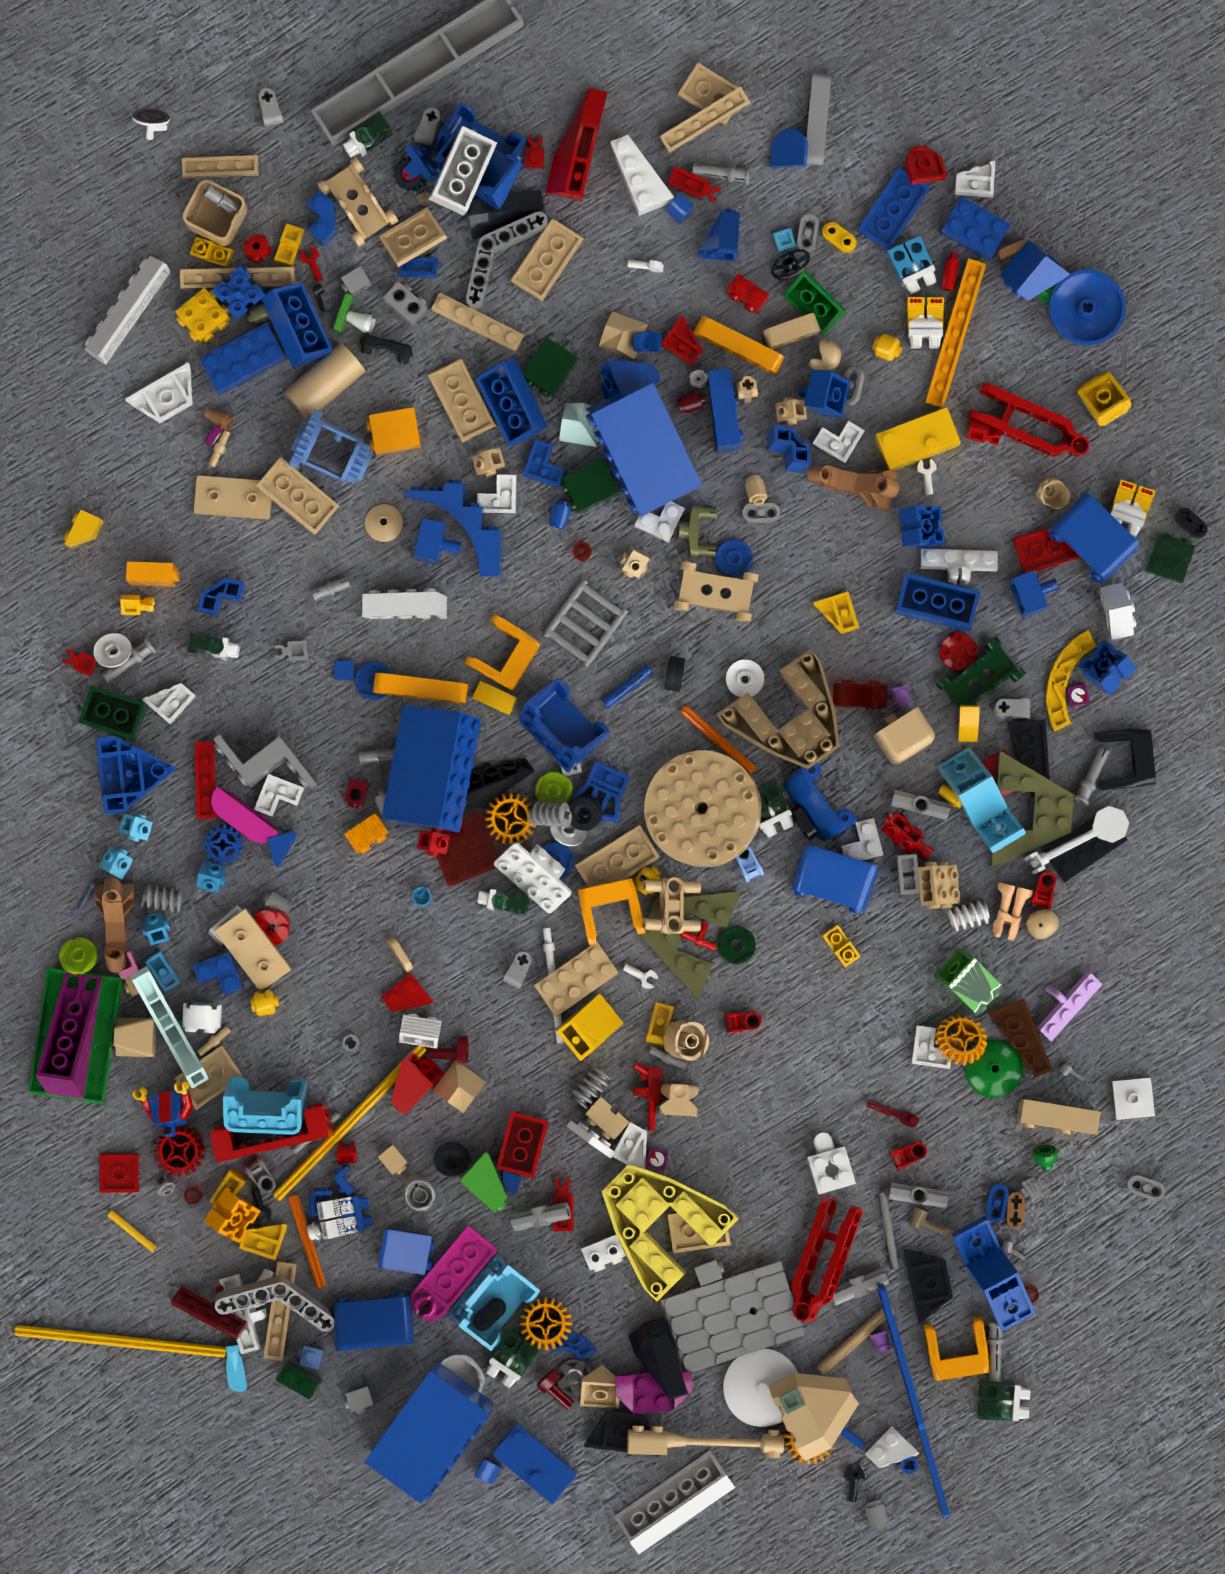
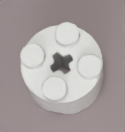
M188 1002L183 1003L182 1027H185L186 1032H196L198 1029H204L205 1033H216L221 1028L222 1004H218L215 1007V1003L193 1002V1005L188 1006Z

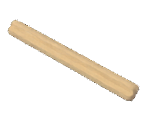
M883 1308L817 1366V1369L823 1375L830 1371L886 1321Z

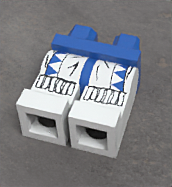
M353 1196L316 1203L319 1220L339 1216V1219L320 1222L323 1240L365 1230L364 1228L373 1225L371 1215L362 1216L361 1209L369 1207L367 1197Z

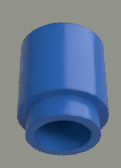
M558 500L557 503H553L549 521H551L550 526L565 529V525H568L572 507L568 506V502Z

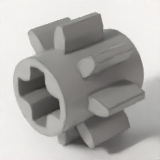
M1031 1176L1021 1183L1023 1188L1020 1191L1025 1198L1029 1196L1032 1200L1043 1193L1041 1188L1044 1187V1184L1040 1178L1035 1179L1034 1176Z

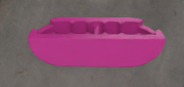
M217 787L214 790L211 803L215 813L248 839L256 843H267L268 838L277 836L279 831L272 827L273 824L231 792L227 794L221 787Z

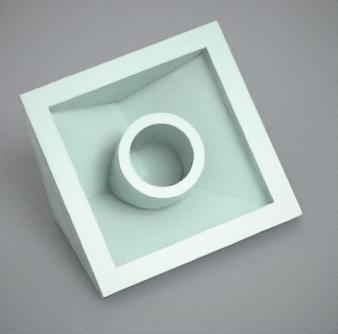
M565 403L559 441L597 447L598 441L593 433L596 429L589 425L585 417L588 414L586 409L591 407V405L586 403Z

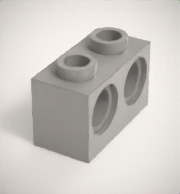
M398 281L383 297V300L407 323L413 326L427 311V306L425 305L427 302L418 295L416 297L411 293L412 289L406 283L401 284ZM402 292L405 296L402 300H396L394 295ZM411 305L419 307L415 313L409 312L408 308Z
M917 854L897 856L899 895L919 894Z

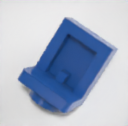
M635 332L633 337L634 351L660 352L662 334Z
M342 1165L334 1172L336 1176L333 1179L338 1183L337 1189L343 1195L347 1193L349 1196L355 1189L343 1175L351 1167L349 1165L346 1167Z
M326 1187L314 1188V1192L308 1193L309 1216H319L316 1203L329 1201V1195H332V1191H326Z

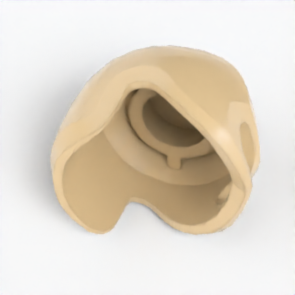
M821 339L819 349L822 359H811L809 366L815 370L832 371L840 363L841 350L834 342Z
M1046 477L1039 484L1036 491L1038 499L1043 504L1055 509L1064 508L1071 496L1068 488L1054 477Z
M1042 909L1032 913L1026 922L1028 932L1035 939L1039 940L1050 937L1058 929V916L1050 909Z

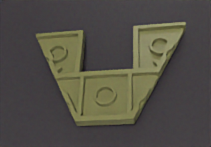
M999 751L998 789L1034 792L1032 830L1024 829L1026 834L992 853L991 866H996L1071 833L1074 794Z
M740 892L684 897V920H689L690 915H694L727 928ZM660 900L654 901L648 919L660 918ZM670 920L669 927L673 930L674 923ZM645 930L641 937L696 999L699 1000L713 964L677 950L682 938L681 934L668 935L659 932V930Z

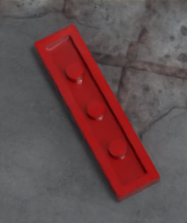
M195 742L197 820L216 819V813L211 803L212 794L216 789L215 747L213 746L215 742Z

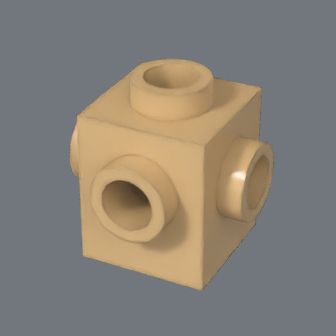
M789 397L784 398L783 402L776 403L777 422L785 423L786 426L797 425V421L807 419L806 407L804 406L805 400Z
M484 448L478 451L479 454L472 457L477 475L493 476L497 474V470L505 467L500 448L490 450L489 448Z
M630 546L628 552L624 553L620 559L622 573L630 578H633V576L639 578L641 574L644 575L650 559L648 554Z

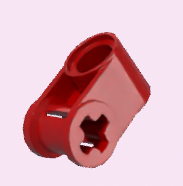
M1043 872L1038 876L1030 905L1036 904L1050 909L1056 885V877L1053 873ZM1044 875H1049L1052 879L1049 886H1045L1042 883Z
M755 1012L724 1014V1017L727 1018L728 1029L726 1033L755 1030L760 1027L762 1022L759 1014ZM752 1015L756 1016L759 1020L758 1024L754 1027L749 1026L747 1022L748 1018Z
M917 1141L889 1152V1154L893 1156L896 1170H899L924 1158L927 1154V1147L924 1143ZM916 1145H921L924 1148V1152L920 1156H916L913 1153V1148Z

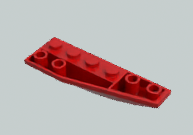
M593 88L588 89L554 155L546 194L583 202L608 94L607 91Z

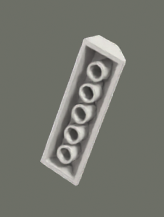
M152 256L142 261L139 266L140 271L137 275L134 274L130 278L128 288L120 292L116 305H112L107 311V318L104 321H100L96 327L97 332L93 337L90 336L86 341L85 350L87 353L105 365L108 363L171 273L164 262Z
M709 1450L614 1517L631 1545L640 1554L733 1490L735 1486L711 1450Z

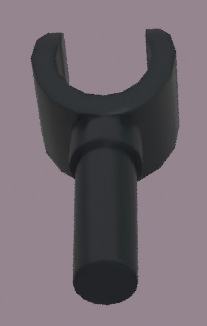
M319 283L313 287V293L318 300L320 311H325L323 300L320 296L325 290Z

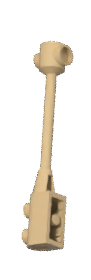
M633 1425L632 1430L628 1429L627 1453L667 1455V1448L683 1447L686 1445L760 1447L762 1452L765 1453L766 1458H780L784 1451V1435L779 1434V1430L769 1429L768 1434H763L760 1439L698 1438L663 1431V1426H652V1430H644V1426Z

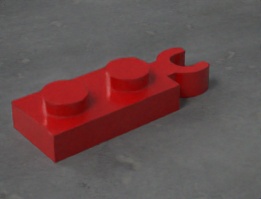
M674 167L667 183L668 186L701 200L705 195L711 202H716L717 200L711 193L714 191L720 193L721 191L716 186L708 187L710 181L678 167Z
M556 1179L555 1185L558 1188V1192H553V1205L567 1202L571 1211V1219L554 1222L553 1231H574V1192H568V1189L571 1187V1179H566L565 1186L561 1185V1179Z

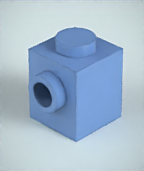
M304 1345V1348H300L297 1360H300L299 1365L319 1369L324 1349Z

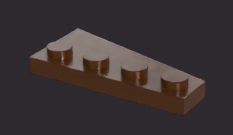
M1024 998L988 1012L1034 1077L1053 1071Z

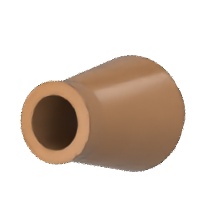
M211 407L205 412L204 417L222 429V431H228L234 423V417L230 413L215 410Z

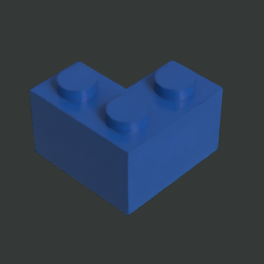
M230 952L193 965L200 984L218 978L224 995L244 989Z

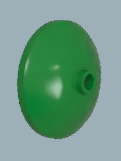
M985 1041L987 1046L984 1048L983 1055H980L978 1060L974 1059L972 1064L967 1061L965 1065L966 1079L972 1089L982 1096L989 1098L1006 1096L1015 1090L1021 1081L1023 1073L1021 1058L1011 1045L1003 1041ZM993 1065L998 1066V1072L994 1073L992 1071Z

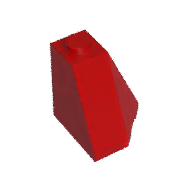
M412 1052L402 1060L391 1100L395 1109L404 1115L445 1074L431 1059H419L417 1054Z

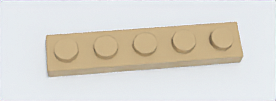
M740 86L667 131L660 138L669 153L751 102Z
M440 292L431 308V311L515 353L524 338V334Z
M278 1261L275 1277L283 1276L292 1283H295L297 1264ZM279 1284L275 1288L282 1290L285 1286ZM279 1300L271 1302L263 1358L283 1361L291 1309Z

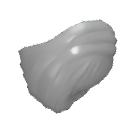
M413 1173L408 1176L403 1188V1195L407 1206L416 1212L426 1211L432 1206L436 1197L434 1186L428 1179Z

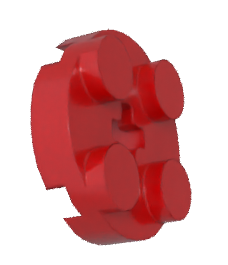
M266 907L255 915V921L274 945L281 944L289 936L291 923L285 912ZM267 923L275 924L274 930L269 929Z

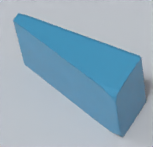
M160 949L144 958L145 964L164 993L181 983Z

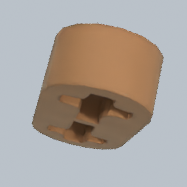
M1030 237L997 251L1001 261L1016 256L1028 240L1031 241Z
M1012 1192L1008 1196L1006 1206V1223L1010 1228L1018 1229L1024 1223L1025 1198L1019 1192ZM1015 1195L1021 1199V1203H1017V1209H1014V1203L1011 1202ZM1014 1211H1017V1218H1020V1222H1017L1014 1226L1013 1222H1010V1218H1013Z

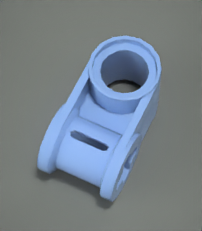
M749 846L747 848L749 855L746 859H741L739 856L736 857L740 871L747 883L758 875H764L758 860Z

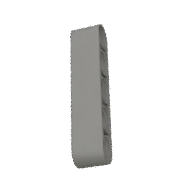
M812 73L806 134L808 141L807 164L823 165L832 74Z

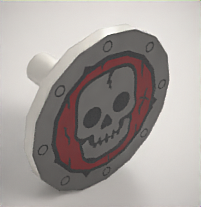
M141 109L133 112L132 119L138 124L147 126L146 139L153 140L154 131L167 130L166 124L169 123L170 116L160 110Z

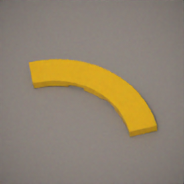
M1089 630L1078 635L1062 650L1050 671L1046 687V708L1049 722L1054 732L1071 724L1066 708L1065 692L1074 666L1085 654L1097 647Z

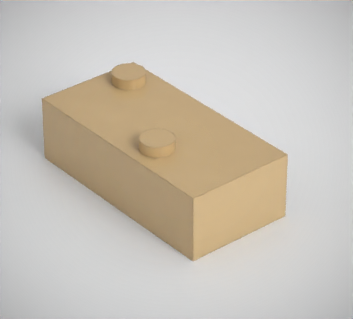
M1020 1099L1017 1122L1023 1123V1127L1034 1128L1035 1125L1059 1129V1133L1069 1135L1071 1131L1097 1135L1101 1112Z

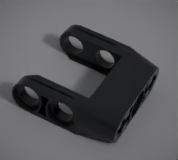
M1127 729L1094 733V741L1115 742L1131 740L1134 777L1107 779L1106 781L1098 782L1099 790L1136 788L1156 784L1150 729Z

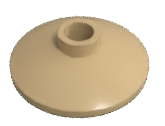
M380 504L373 507L367 513L365 528L369 536L374 540L389 542L397 538L401 533L403 519L395 507L388 504ZM386 519L387 524L381 525L380 521Z

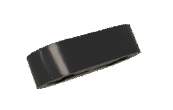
M1181 508L1175 514L1177 524L1192 537L1199 539L1206 535L1207 525L1190 509ZM1180 513H1187V519L1190 520L1191 523H1189L1187 520L1181 521ZM1193 523L1197 527L1201 525L1203 527L1201 529L1203 533L1201 534L1199 532L1196 534L1194 532L1196 529L1191 524Z
M798 805L790 810L793 819L808 841L818 836L817 831L801 806Z

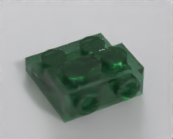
M1163 532L1162 535L1158 534L1146 573L1182 584L1195 545L1191 544V540L1181 538L1180 541L1173 539L1174 535Z

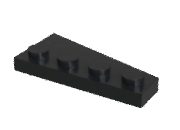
M1046 720L1007 722L1019 762L1050 780ZM1029 792L1031 798H1034V792Z

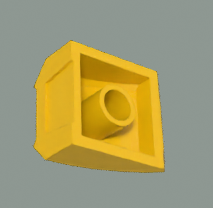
M1109 371L1098 374L1077 389L1078 395L1099 426H1105L1122 414H1126L1131 407L1129 396Z

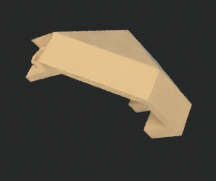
M793 1373L769 1385L775 1406L779 1407L782 1414L781 1418L787 1430L790 1431L795 1441L793 1443L804 1461L832 1448L859 1404L851 1393L846 1378ZM797 1387L805 1406L787 1414L779 1396Z

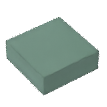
M797 1387L779 1396L787 1414L805 1406Z

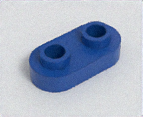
M995 1184L989 1190L985 1216L991 1222H1000L1005 1216L1009 1191L1002 1184ZM996 1190H1001L1002 1195L1000 1197L995 1196ZM993 1209L998 1210L997 1216H992L991 1211Z

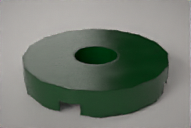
M734 926L726 929L718 940L719 954L730 964L739 965L746 963L752 958L756 949L754 936L743 927ZM734 940L741 941L742 949L734 951L731 943Z

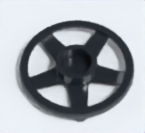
M795 249L783 254L774 262L771 268L772 276L781 281L798 273H803V269L810 261L811 256L809 252L804 249ZM803 252L805 255L796 259L794 253ZM789 255V257L783 260L781 265H777L780 260ZM805 260L803 265L800 267L798 264ZM784 269L781 275L774 273V270Z

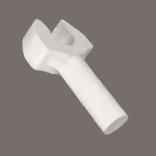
M628 260L627 264L631 268L648 269L657 273L663 272L664 267L662 262L653 260L649 262Z
M932 459L929 461V469L923 468L922 460H920L917 466V472L924 476L926 495L933 494L931 474L937 468Z
M627 963L623 969L627 973L639 978L642 982L641 986L645 989L654 988L653 985L647 983V977L651 976L654 979H658L657 974L653 970L642 972Z

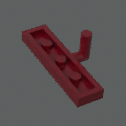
M219 1285L216 1287V1294L224 1291L223 1286ZM182 1286L171 1299V1305L236 1340L247 1327V1321L232 1313L222 1315L216 1312L214 1300L210 1302Z

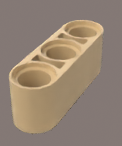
M811 313L770 327L763 331V335L768 348L776 349L818 334L821 330L815 313Z

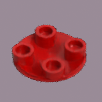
M957 632L947 636L942 641L939 654L946 667L955 671H963L972 666L976 661L978 648L972 638Z

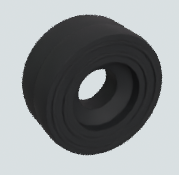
M669 657L665 690L680 692L685 658Z
M581 795L569 804L572 814L571 826L577 830H591L600 823L603 817L602 805L593 796ZM581 808L589 810L590 815L588 818L580 815Z
M447 1142L436 1150L434 1164L441 1174L455 1177L462 1174L468 1167L469 1154L463 1145L457 1142ZM448 1154H455L457 1156L456 1164L449 1165L446 1162Z

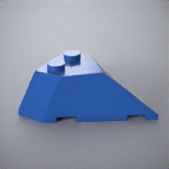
M116 736L96 738L101 796L105 815L124 813L177 769Z

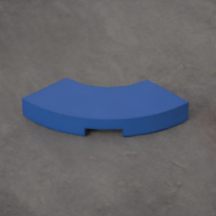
M560 1331L551 1332L549 1339L557 1336ZM565 1332L564 1335L568 1339H560L563 1343L562 1346L555 1342L556 1349H553L551 1344H549L553 1352L569 1351L575 1354L579 1360L597 1352L588 1339L575 1332Z

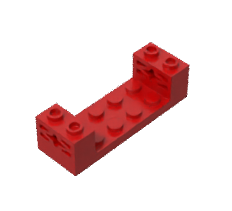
M322 1103L308 1105V1109L303 1110L308 1130L299 1131L294 1134V1137H291L290 1134L275 1137L276 1141L273 1142L271 1138L257 1141L256 1146H253V1143L239 1145L236 1132L227 1130L224 1125L214 1127L215 1131L209 1133L216 1163L335 1136L329 1106H323Z

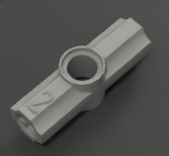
M894 790L891 806L943 820H947L951 805L929 799L925 796H918ZM917 800L925 802L926 807L924 810L916 808Z
M891 1182L888 1199L946 1208L949 1191ZM916 1190H921L924 1194L923 1199L920 1201L914 1199L913 1194Z
M566 1202L549 1207L530 1209L531 1211L511 1215V1225L514 1231H521L571 1219L570 1207Z
M881 1268L866 1275H859L848 1280L847 1283L837 1286L833 1296L835 1305L852 1298L857 1299L871 1293L872 1290L877 1289L879 1284L883 1283L884 1286L889 1284L884 1269Z

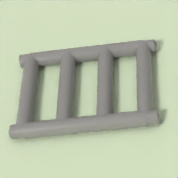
M582 579L549 623L542 636L550 637L583 661L582 664L588 668L623 621L628 611L624 608L621 610L588 586V582L585 579ZM582 591L617 615L611 624H608L576 601ZM571 606L605 630L599 640L565 616ZM560 622L594 646L588 655L554 632Z

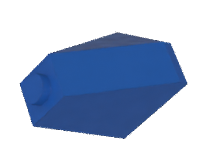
M725 209V211L720 212L699 250L698 259L736 261L740 222L739 212H736L734 209Z
M610 359L600 366V374L604 377V383H601V392L605 399L646 378L652 381L655 386L661 381L659 372L650 363Z

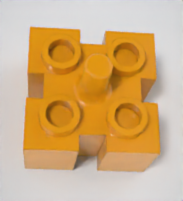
M224 1189L217 1201L213 1203L215 1209H211L203 1222L218 1233L240 1243L248 1232L246 1229L248 1224H253L261 1210L240 1196Z

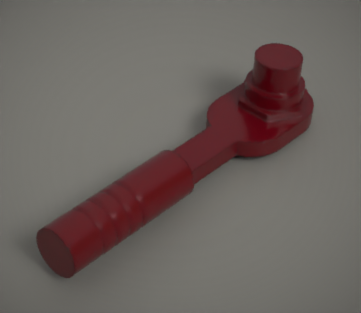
M872 1100L867 1102L866 1107L897 1117L903 1125L916 1127L919 1123V1119L915 1114L910 1112L899 1113Z

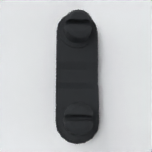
M364 335L360 340L362 345L360 351L363 354L366 351V354L370 355L373 348H383L391 353L398 354L397 361L401 363L403 360V364L409 363V357L413 356L411 346L372 335Z

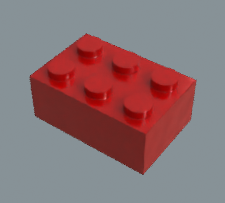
M511 1112L496 1168L534 1178L549 1121Z

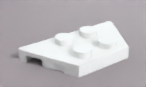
M189 362L125 399L126 402L160 424L192 406V380Z

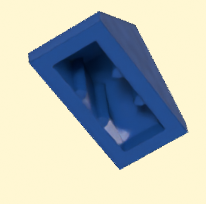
M293 831L267 839L275 866L280 868L298 836L296 832Z

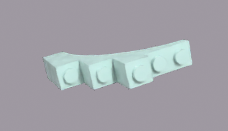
M147 966L130 975L191 1088L208 1080L209 1078Z

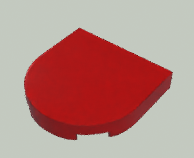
M917 146L907 154L905 169L910 185L946 180L947 173L939 153L934 152L927 146Z

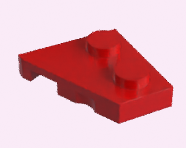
M681 315L661 343V346L692 367L703 352V349L685 321V317Z

